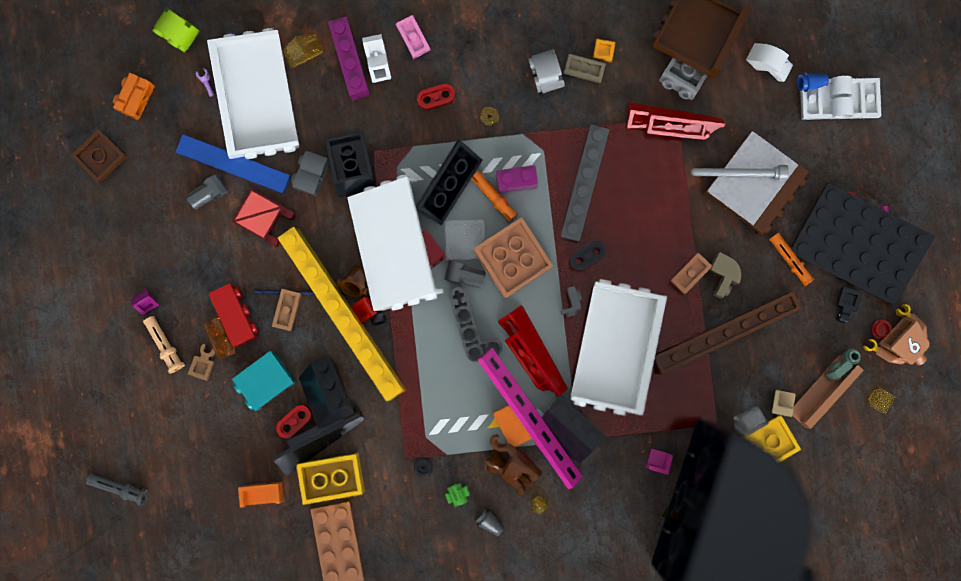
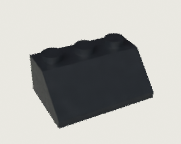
M327 355L310 363L299 377L317 428L320 430L354 414L355 411L333 359Z
M563 395L541 417L565 452L578 464L587 458L606 438V435Z

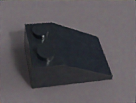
M363 131L325 139L338 198L364 192L366 187L375 186Z

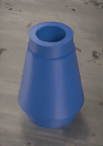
M804 72L797 78L798 89L804 92L829 84L827 74Z

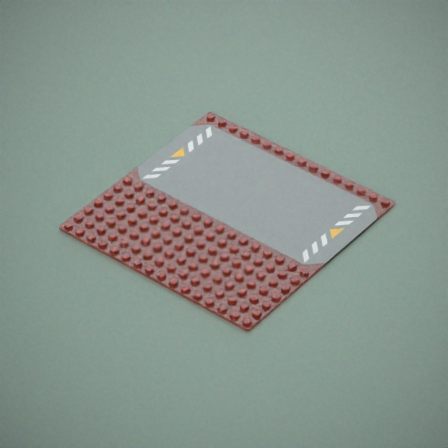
M627 122L599 125V127L610 130L580 242L561 238L560 236L590 127L462 141L483 159L476 172L480 170L497 191L496 170L531 165L536 166L538 186L535 189L500 193L518 214L510 222L506 220L498 209L495 210L492 202L472 180L469 181L442 226L427 219L417 211L421 231H428L445 253L446 259L431 269L435 289H443L444 293L438 294L437 298L425 301V298L421 299L420 303L408 306V303L404 304L403 308L392 311L391 308L389 309L396 374L406 388L398 396L404 452L407 459L493 450L494 448L490 444V437L494 434L499 435L498 443L508 444L493 415V412L503 408L508 403L480 363L472 362L466 356L449 297L450 291L455 287L463 288L467 293L481 342L489 339L501 341L503 350L498 355L541 417L559 397L552 391L537 389L506 344L505 340L510 337L509 334L498 323L500 319L519 306L524 307L568 387L562 395L572 405H574V400H570L593 286L600 279L611 281V285L619 286V283L627 284L633 290L646 288L651 290L650 293L667 297L655 355L706 332L700 282L698 281L685 295L670 282L696 255L681 137L649 134L646 131L647 128H627ZM456 142L374 151L376 187L380 186V183L384 181L397 180L396 177L401 175L416 178L417 182L410 184L416 206ZM522 217L553 267L504 299L472 249ZM593 241H601L605 244L607 252L603 259L583 271H576L571 267L570 257L574 252ZM593 248V253L598 255L599 249ZM577 258L576 263L578 265H581L583 263V260L581 258ZM449 260L466 264L467 267L486 271L482 287L444 280ZM575 286L576 290H580L582 301H580L582 309L577 310L578 314L567 317L566 314L561 315L560 311L571 308L566 289ZM455 292L456 295L453 299H457L459 306H455V309L467 306V303L462 304L461 297L464 294ZM462 310L458 314V318L462 321L468 320L470 316L466 310ZM465 330L464 337L467 340L473 339L475 337L474 330ZM491 342L488 345V350L493 348L497 353L499 351L498 343ZM475 347L469 351V355L471 358L477 359L480 357L481 352ZM709 353L663 375H660L654 362L643 415L625 412V415L613 413L614 409L606 407L605 411L593 409V404L586 403V407L574 406L596 425L606 437L695 427L699 417L717 423ZM530 439L516 447L537 444L533 439Z

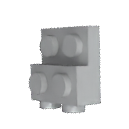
M672 58L659 81L662 82L664 88L674 89L679 92L681 98L693 100L707 75Z

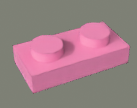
M413 15L396 23V27L413 59L430 51V47Z

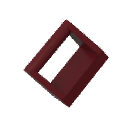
M423 230L422 235L430 269H433L446 259V256L428 231Z

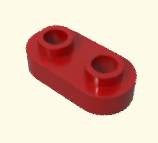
M441 84L422 90L417 96L418 105L424 110H431L450 104L455 98V90L449 84ZM444 92L449 93L447 98L442 97ZM429 98L431 99L430 103L426 104L424 103V99Z
M305 405L296 406L278 422L276 427L278 435L282 438L294 436L311 420V409ZM301 411L306 414L303 419L299 417ZM286 424L290 425L291 430L289 432L285 431L284 429Z

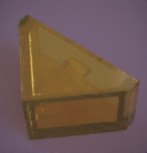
M309 34L295 36L282 52L290 68H293L325 52L317 35Z

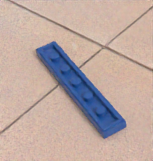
M182 135L176 149V153L282 194L285 193L291 178L288 174L243 157L230 159L227 151L186 135Z

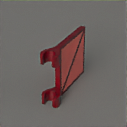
M251 189L232 222L278 247L281 242L270 235L271 230L281 214L290 220H294L296 214Z

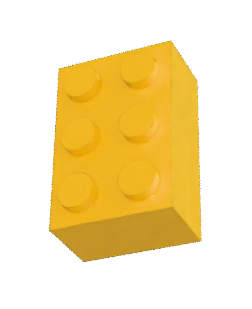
M359 452L297 464L303 505L361 495L365 492Z

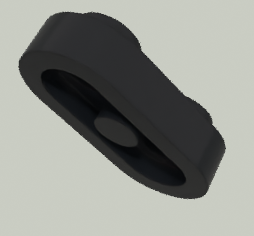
M593 241L574 252L570 257L571 267L576 271H583L603 259L607 252L605 244L601 241ZM593 248L599 249L598 255L593 253ZM577 258H581L583 260V263L581 265H578L576 263Z

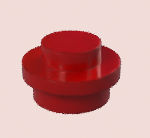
M877 320L871 327L872 334L878 339H884L892 330L891 324L886 320Z

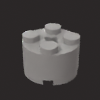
M554 49L529 58L533 75L537 74L534 80L538 93H546L565 87Z

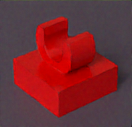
M367 296L351 306L361 323L377 313L373 311L372 302Z

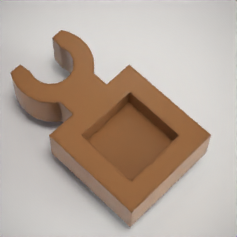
M202 344L200 348L201 357L194 356L188 375L208 381L214 366V362L210 361V358L215 356L216 348L213 347L210 353H205L206 345Z

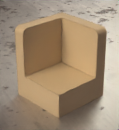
M776 390L772 413L792 417L796 395Z

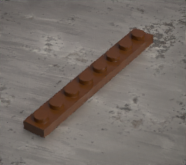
M794 291L789 292L655 355L654 362L660 375H663L802 308Z

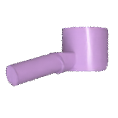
M204 69L205 75L201 77L197 71L196 76L204 83L209 96H214L209 83L210 74Z

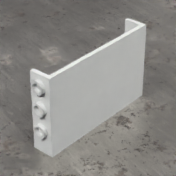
M267 28L259 33L247 31L243 35L227 34L223 38L207 40L229 158L245 157V159L256 158L257 154L265 153V156L277 154L276 151L284 150V153L296 151L295 148H299L278 30Z
M408 175L398 176L395 181L381 182L378 187H366L364 192L347 197L373 311H382L390 308L392 311L403 308L404 304L408 303V306L420 303L421 299L425 298V301L437 298L438 294L444 293L443 289H435L410 185L417 182V179L408 177Z
M603 279L594 283L570 400H574V405L586 407V403L593 404V409L605 411L606 407L614 409L613 413L625 415V412L643 415L667 299L666 296L650 293L651 290L646 288L633 290L627 284L619 283V286L611 285V281Z

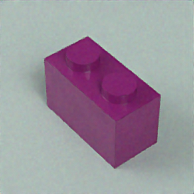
M535 165L496 170L499 194L535 189L538 186Z

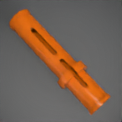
M480 170L473 175L471 180L492 202L495 210L498 209L508 222L512 221L518 214L507 203V199L498 193Z
M779 232L769 239L790 266V271L796 274L804 287L815 280L805 268V263L799 260ZM780 244L784 247V249L787 251L791 258H789V256L786 254V252L783 250ZM792 261H794V262L796 263V265L799 267V269L802 271V273L798 270V268L795 266V264H794Z

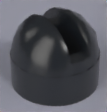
M376 311L377 313L370 318L372 326L387 322L383 311Z

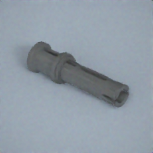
M90 473L86 481L87 485L119 495L124 501L127 499L134 501L139 506L145 503L148 496V489L134 487L132 483L122 484L94 473ZM101 482L112 485L114 487L112 488L101 484Z

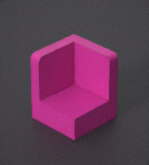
M650 448L645 467L649 470L668 475L673 455Z

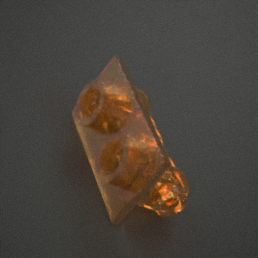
M218 317L212 319L209 323L203 324L218 360L236 354L235 348L232 346Z

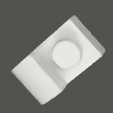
M382 35L362 38L372 82L391 79Z
M754 43L746 59L756 70L768 71L781 82H785L793 66L787 60L789 56L787 53L768 44Z

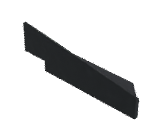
M359 407L353 408L354 414L320 430L316 426L288 440L290 449L274 456L275 463L285 475L291 474L297 469V464L307 462L364 421Z

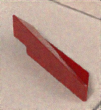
M632 102L628 103L627 128H647L646 131L649 134L705 140L716 129L725 126V122L719 117Z
M519 306L498 321L510 336L505 342L537 389L552 391L559 397L568 387L524 307Z

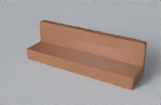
M839 355L829 367L836 361L842 362V355ZM852 365L853 367L842 377L829 381L825 376L830 371L828 367L794 404L793 417L805 428L811 429L864 370L859 365Z

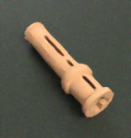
M155 316L145 319L143 323L160 350V358L164 359L169 368V374L185 366L184 362L180 361L176 354V348L171 347ZM154 329H156V331H157L159 337L161 338L162 342L159 340V338H158L157 334L155 333Z

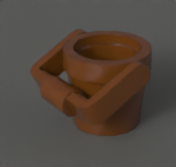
M354 266L343 279L339 278L337 281V286L350 297L364 298L370 295L369 289L365 288L367 280L364 268L361 266Z

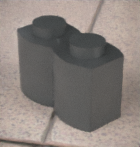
M305 151L304 155H301L298 165L300 167L298 172H295L292 176V187L295 190L317 197L329 167V159Z

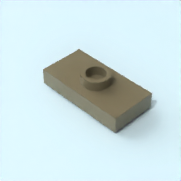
M568 54L563 74L601 83L606 63Z

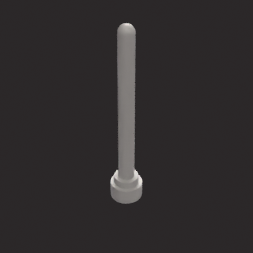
M778 165L774 169L693 168L691 170L693 176L774 177L778 181H787L789 172L788 165Z

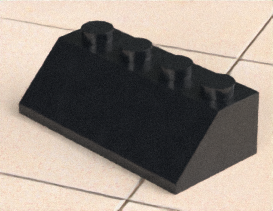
M458 139L415 206L416 210L427 219L442 226L483 159Z

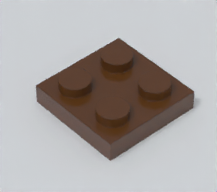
M97 129L70 155L99 184L127 158L100 129Z

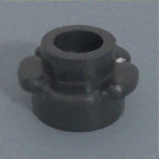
M419 458L417 463L414 464V471L420 477L429 476L433 471V463L430 459Z

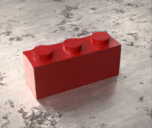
M229 283L208 293L233 347H239L258 338L257 332L259 331L254 321L251 322L248 316L250 310L246 304L242 303L240 298L242 293L238 286L235 287V285Z

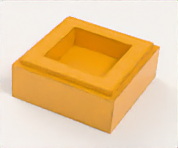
M596 39L593 59L612 62L615 42Z

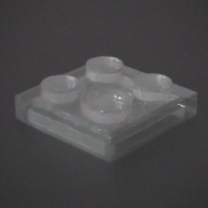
M484 219L445 221L447 261L478 259L472 249L485 241Z

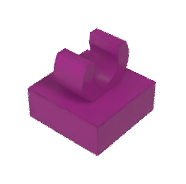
M145 288L142 289V294H134V298L130 300L132 306L142 315L159 306L157 299Z

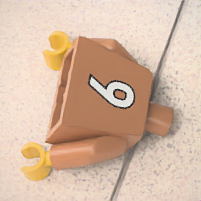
M903 304L901 307L905 310V313L900 309H896L895 312L897 316L904 318L879 343L881 347H878L877 342L873 339L868 340L873 343L872 349L865 345L863 347L866 351L877 352L876 355L890 363L900 365L916 363L917 365H922L927 360L923 353L930 346L927 340V326L914 313H910L909 305Z

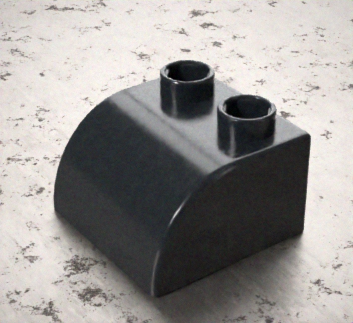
M699 417L696 421L651 561V566L662 581H815L813 569L806 565L813 537L812 513L806 494L796 476L778 456L760 443L715 422ZM675 509L676 513L683 515L681 520L676 521L672 519L671 511Z

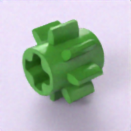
M460 482L447 488L449 493H446L445 497L448 504L453 502L454 507L468 502L467 496H470L467 485L462 487Z

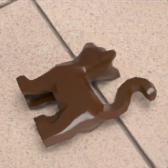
M494 434L490 437V444L494 448L493 454L489 459L485 460L487 470L491 473L499 474L505 482L518 490L517 494L521 497L528 485L540 477L542 471L526 453L517 450L510 444L498 443L499 435ZM501 451L509 452L510 458L507 462H505L500 454ZM523 473L529 474L530 478L526 477Z

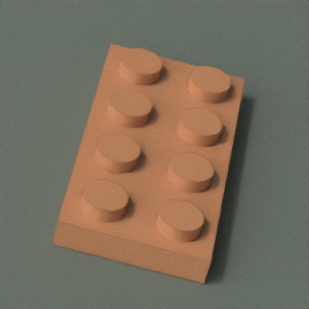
M351 502L312 508L311 515L323 581H364Z

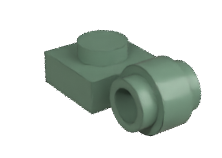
M855 349L844 351L842 362L836 361L829 367L830 371L825 376L829 381L839 379L853 367L852 365L859 363L860 353Z

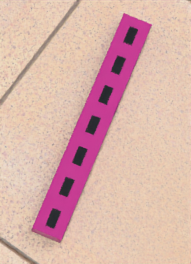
M493 348L489 349L478 359V362L568 489L573 488L583 476Z

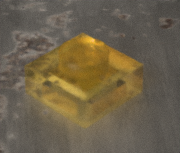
M876 387L866 403L880 413L886 414L896 397L881 387Z

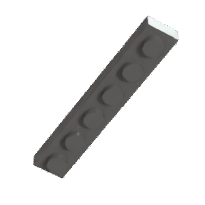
M590 125L561 238L580 242L610 129Z

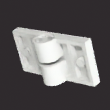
M838 76L829 79L827 86L808 92L800 91L801 120L881 117L880 78L852 79L851 76Z

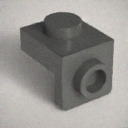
M575 286L566 289L571 308L560 311L561 315L566 314L567 317L578 314L577 310L582 309L580 305L582 296L580 290H576Z

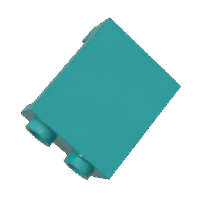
M269 351L232 379L235 383L233 384L235 390L239 394L242 393L244 395L246 405L249 409H254L255 411L260 410L262 406L285 389L297 383L274 351Z

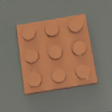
M522 217L472 249L504 299L553 267Z

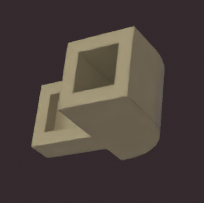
M719 252L715 254L711 262L712 267L707 272L721 278L712 295L721 299L729 295L732 289L730 284H740L741 269L734 259Z

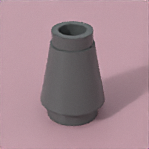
M485 508L480 510L474 519L477 522V526L496 536H499L504 530V526L494 514Z

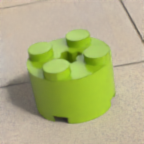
M167 7L152 30L183 52L188 50L200 32L198 28L179 15H176L175 12Z

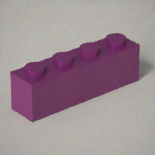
M347 16L328 21L351 100L370 96Z

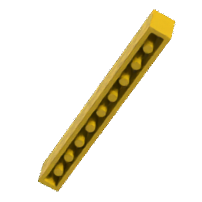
M292 227L279 236V241L384 399L390 401L406 390L405 386L364 325L359 321L350 304L298 228Z

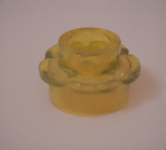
M485 107L480 115L481 121L485 122L488 126L497 123L499 120L497 109Z
M541 496L534 498L531 501L530 510L536 514L543 513L549 507L547 498H541Z

